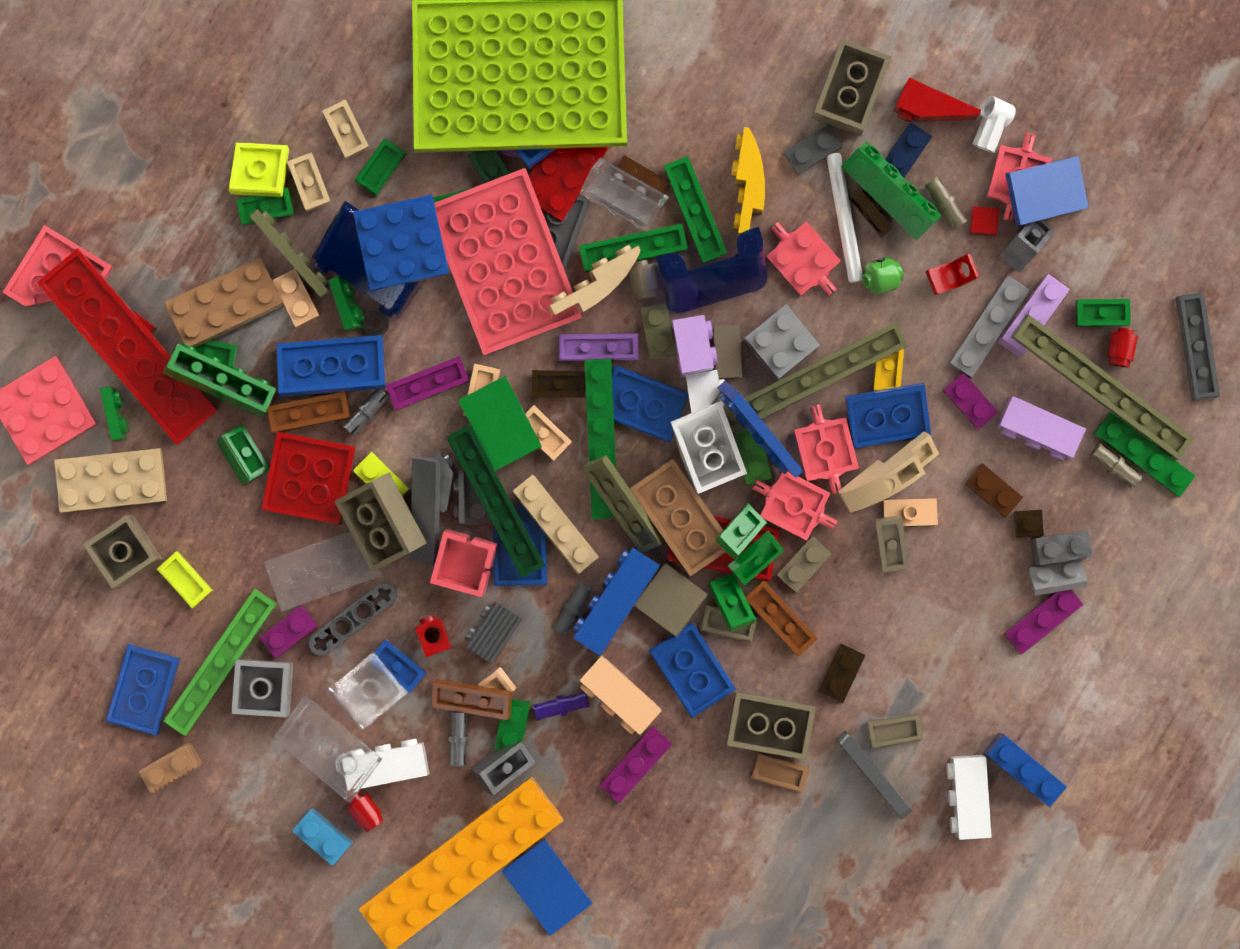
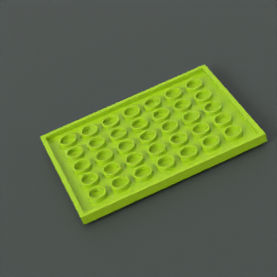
M412 0L415 153L627 146L623 0Z

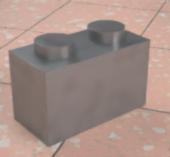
M1089 531L1030 539L1034 565L1093 557Z

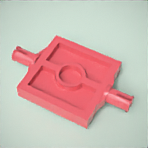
M1025 133L1022 148H1011L1003 145L999 147L986 197L1001 201L1007 205L1003 217L1004 221L1014 222L1005 173L1052 161V158L1039 155L1032 150L1036 137L1034 134L1030 136V133Z
M807 221L797 230L787 233L779 222L775 226L780 232L772 226L770 230L780 239V242L766 257L798 294L802 296L810 288L820 285L828 296L832 294L830 289L835 292L837 288L827 277L841 260Z
M821 404L816 405V409L815 406L810 407L814 422L807 427L794 430L806 481L828 479L832 494H836L842 489L839 476L845 472L859 469L846 417L836 420H824Z
M781 471L777 481L771 487L756 480L755 484L763 489L753 485L752 490L766 496L765 505L760 516L764 520L805 541L808 540L813 528L818 523L831 530L835 526L826 522V520L833 524L837 523V520L824 514L825 504L831 493L798 476L795 478L789 472L783 474Z

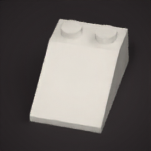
M721 402L671 422L682 462L690 483L698 494L747 474Z

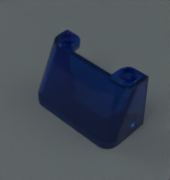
M344 201L312 256V259L315 260L313 265L325 274L328 270L336 273L380 304L378 310L386 316L392 318L395 315L400 318L426 280L371 292L353 214L358 209Z
M756 227L746 230L739 235L736 242L738 253L734 257L692 270H687L686 263L680 255L667 254L657 257L655 269L667 307L674 313H684L763 288L767 283L768 273L760 228Z

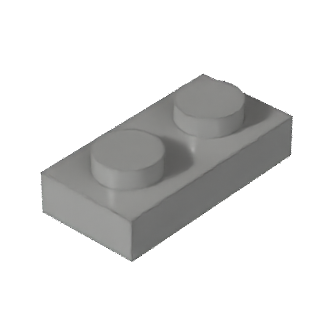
M1081 559L1032 567L1028 571L1034 595L1087 587L1088 583Z

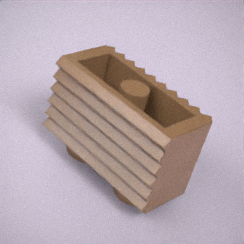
M190 742L139 770V774L151 793H155L197 768L202 767L203 763Z

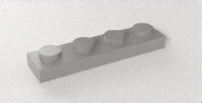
M1007 275L949 362V365L972 378L1030 289Z

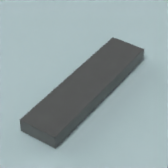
M1204 292L1177 296L1176 304L1191 399L1195 401L1220 397Z
M415 456L412 458L411 514L427 544L412 551L411 560L435 564L439 550L441 460Z

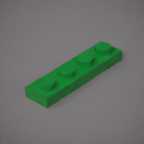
M689 156L664 165V170L702 264L727 255L726 248Z
M683 224L579 246L585 273L594 270L592 264L605 257L608 262L617 258L615 252L628 245L631 249L639 246L641 250L635 262L688 251Z
M1111 412L1107 414L1093 433L1177 497H1181L1196 477V475Z

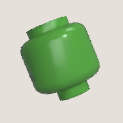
M883 257L869 262L865 266L864 274L862 275V282L865 288L870 289L876 295L896 290L903 280L901 265L890 257Z

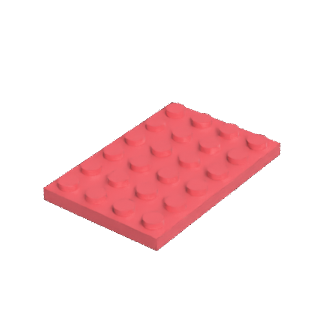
M526 168L435 202L447 262L483 355L583 318L575 304L554 316H551L547 309L548 306L553 304L551 298L563 292L568 296L573 291Z

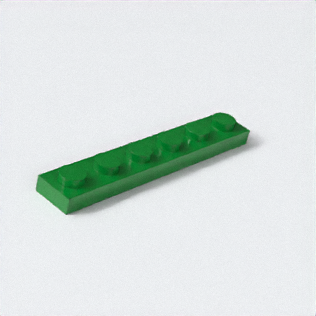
M611 359L585 360L589 462L607 455L616 468ZM590 481L591 518H616Z

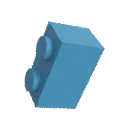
M314 807L308 811L292 830L294 834L332 866L337 863L353 844V841Z

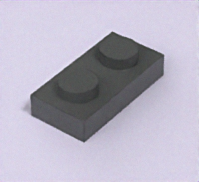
M828 124L786 150L784 155L796 174L800 175L825 159L828 155L841 149L843 145Z

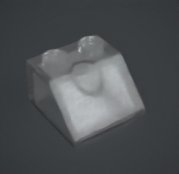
M374 652L369 654L327 689L360 730L368 727L407 694L406 690Z

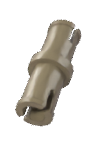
M939 176L925 185V188L928 189L938 204L936 206L939 211L942 210L953 226V229L968 220L954 201L956 197L950 195Z
M1101 443L1090 454L1091 458L1108 469V474L1117 476L1131 489L1142 478L1141 474L1124 462V458L1115 456Z

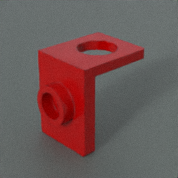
M970 253L952 262L925 271L934 295L959 288L979 278ZM963 262L969 267L970 274L968 277L962 272Z

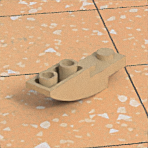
M628 245L615 252L617 258L608 262L605 257L592 264L594 270L588 274L593 282L590 284L587 279L574 286L576 292L568 296L563 292L551 298L553 304L547 307L551 316L560 313L574 304L579 313H582L600 302L628 274L641 251L639 246L631 249Z
M922 432L885 463L877 460L840 489L838 493L847 510L851 513L883 501L926 474L923 467L939 455L930 434Z

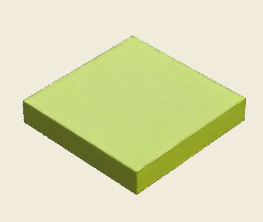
M236 143L229 183L230 194L282 197L289 155L288 145Z

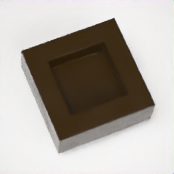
M1042 510L1014 511L1016 538L1044 536Z

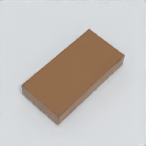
M758 752L751 778L803 793L810 767Z

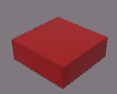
M973 206L969 233L996 236L999 208Z

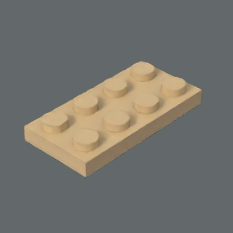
M161 448L55 460L60 513L167 501Z

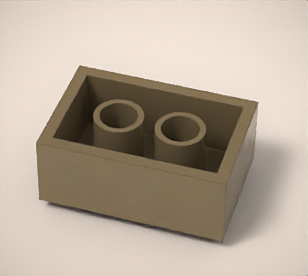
M842 38L812 119L861 137L892 56Z
M390 472L334 501L371 572L427 544Z
M735 691L725 744L732 747L807 760L816 707L804 703Z

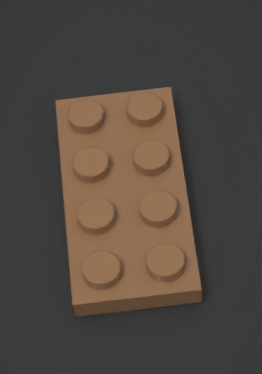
M261 257L164 302L183 343L193 348L284 306Z
M674 459L630 488L689 576H692L726 552L715 541L717 536L723 531Z

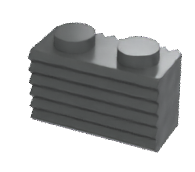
M496 601L493 605L488 603L480 614V617L483 618L478 628L473 625L464 638L468 641L466 644L467 648L491 664L494 663L522 621V618Z

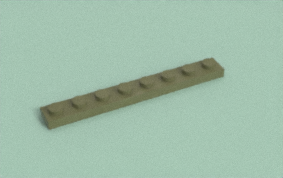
M1025 315L1012 334L1011 338L1173 459L1179 460L1194 439L1030 315Z
M895 322L744 399L762 420L908 347V344ZM727 407L723 408L732 433L734 434L744 429L735 418L736 415Z

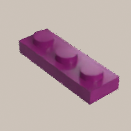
M458 356L388 384L386 388L397 411L470 381L462 360Z
M1072 590L1054 592L1007 630L1004 635L1019 654L1022 655L1084 604Z
M652 726L599 786L620 803L670 748L672 742Z

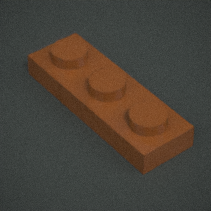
M346 392L268 406L267 409L272 433L351 417Z
M764 580L745 596L750 606L798 657L818 639Z
M439 679L433 682L432 708L508 720L511 717L512 691Z

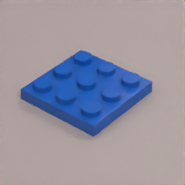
M432 194L353 212L371 292L450 274Z

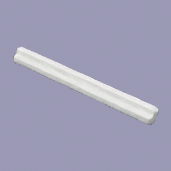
M833 153L827 156V163L848 281L854 283L862 281L863 274L845 173L841 167L843 164L840 153Z

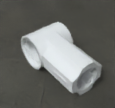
M988 96L980 107L982 120L972 145L995 153L1004 127L1008 126L1014 119L1015 107L994 96Z

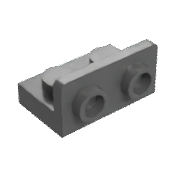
M459 471V477H454V493H459V503L454 504V519H459V525H492L465 472Z

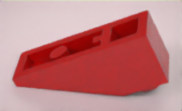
M910 77L905 83L893 110L898 113V118L906 122H912V120L916 122L976 120L981 112L980 109Z

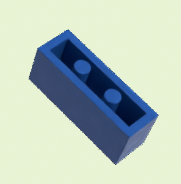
M999 733L983 752L984 755L1048 807H1051L1067 788L1066 785L1005 734Z

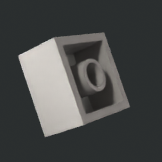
M787 304L744 339L746 345L776 381L820 346Z
M235 660L232 714L272 717L290 716L294 662Z

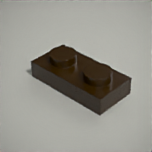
M859 187L850 193L849 200L881 238L890 232L893 228L890 225L892 222L890 217L883 210L878 211L873 205L875 200L865 190L862 191Z
M532 370V397L585 398V371Z
M840 644L818 692L844 703L865 658V654Z

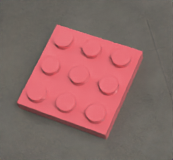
M57 356L0 389V419L27 465L35 463L98 425Z

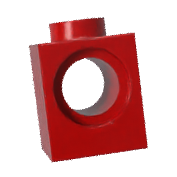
M432 615L419 620L421 625L415 627L425 657L453 648L442 618L436 619ZM431 627L437 628L440 632V638L435 643L428 641L426 638V632Z

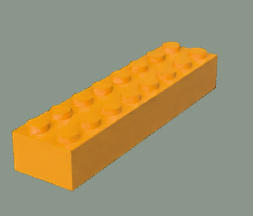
M530 776L362 904L358 910L387 949H396L563 822L564 818L535 779Z

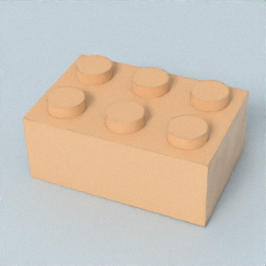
M603 655L580 678V681L583 683L580 688L591 698L596 695L603 702L600 706L609 715L613 716L616 713L623 720L620 724L631 734L636 731L640 735L662 711L654 701Z

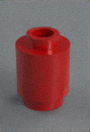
M1118 328L1117 332L1111 333L1107 354L1109 358L1108 364L1126 368L1130 367V363L1134 361L1138 336L1133 335L1134 330Z
M359 791L347 800L349 806L345 809L359 828H363L366 833L384 820L380 815L382 812L368 793L362 795Z

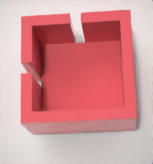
M450 529L445 530L442 535L430 583L478 597L484 596L491 571L486 569H490L493 566L499 543L475 537L470 541L471 535Z

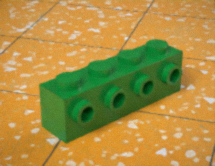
M868 142L858 147L841 165L916 241L942 216L936 207L927 201L913 184L907 182L900 175L897 168L888 163L881 156L880 152Z
M177 343L165 366L164 374L260 418L266 413L276 391V388L271 387L269 382L260 378L254 379L246 375V372L239 368H230L221 364L222 362L213 356H204L197 353V350L189 345Z

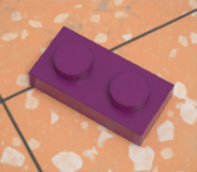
M964 373L943 390L977 430L982 428L998 413L997 409Z
M301 605L262 635L260 640L274 658L277 659L319 625L305 607Z

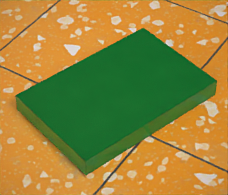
M506 376L458 400L495 471L542 447Z

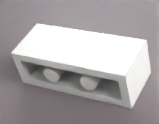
M417 739L401 741V746L391 748L390 744L375 746V752L365 753L364 749L349 751V757L342 759L348 791L430 774L424 742L417 743Z
M983 755L950 757L951 763H947L946 771L948 780L952 779V790H948L949 806L954 807V817H950L951 833H955V837L959 840L991 838L986 757Z

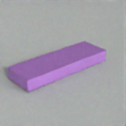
M638 333L559 334V361L594 359L638 361Z

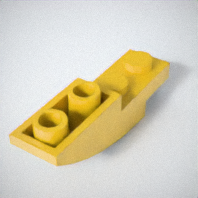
M744 127L743 134H737L735 150H740L739 160H733L731 175L736 176L735 184L745 185V188H739L737 203H741L742 208L741 214H735L733 229H738L737 237L748 238L752 213L762 214L764 209L765 178L756 140L750 128Z

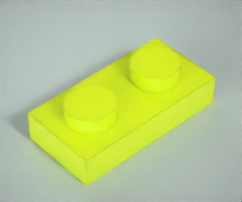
M373 452L353 470L366 484L390 472L402 497L410 490Z

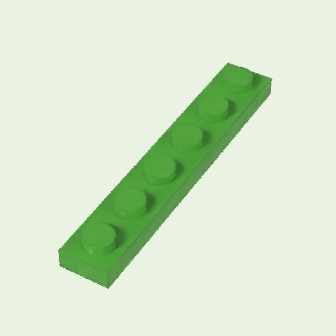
M257 589L252 591L163 722L184 736L189 734L235 667V660L242 657L278 603Z

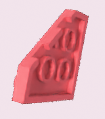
M44 225L3 293L26 307L51 302L52 300L37 282L77 248L82 251L105 279L108 278L114 267Z

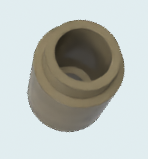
M647 260L635 262L632 266L633 268L628 273L632 292L636 294L637 300L658 296L656 289H659L654 264L648 265Z

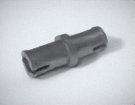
M375 389L363 404H358V410L342 427L353 437H356L369 420H374V414L390 397L383 390Z
M452 711L450 712L451 735L448 736V742H451L450 766H467L466 742H469V736L466 735L467 713Z

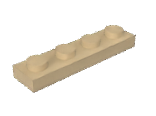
M533 474L511 491L577 574L581 573L599 558Z

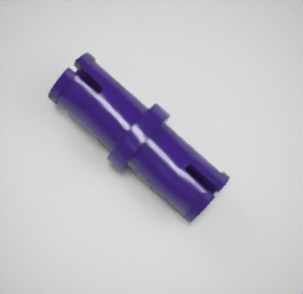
M584 691L565 697L559 695L554 700L534 704L538 721L560 714L562 717L567 716L568 712L590 707L588 696Z

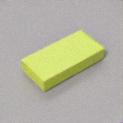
M178 551L157 568L159 573L191 608L196 607L213 591Z

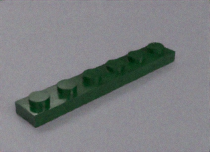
M469 424L446 436L520 577L523 578L544 567L545 564L471 425Z

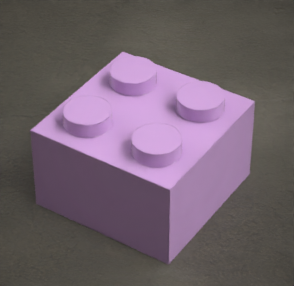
M704 315L673 320L671 327L680 377L684 378L686 375L712 371L714 366L717 365L718 359L715 347L710 348L709 343L713 336L711 321H705Z

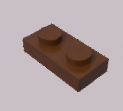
M625 155L611 176V180L654 205H657L670 181Z
M983 463L978 466L964 483L1004 518L1011 513L1023 498Z

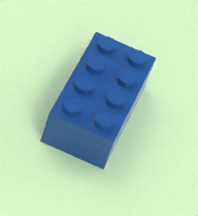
M634 548L630 552L627 550L623 552L617 561L620 568L616 574L610 572L602 584L606 588L601 597L595 595L587 608L591 610L590 614L586 619L581 617L572 630L576 633L574 636L575 640L600 656L660 566Z

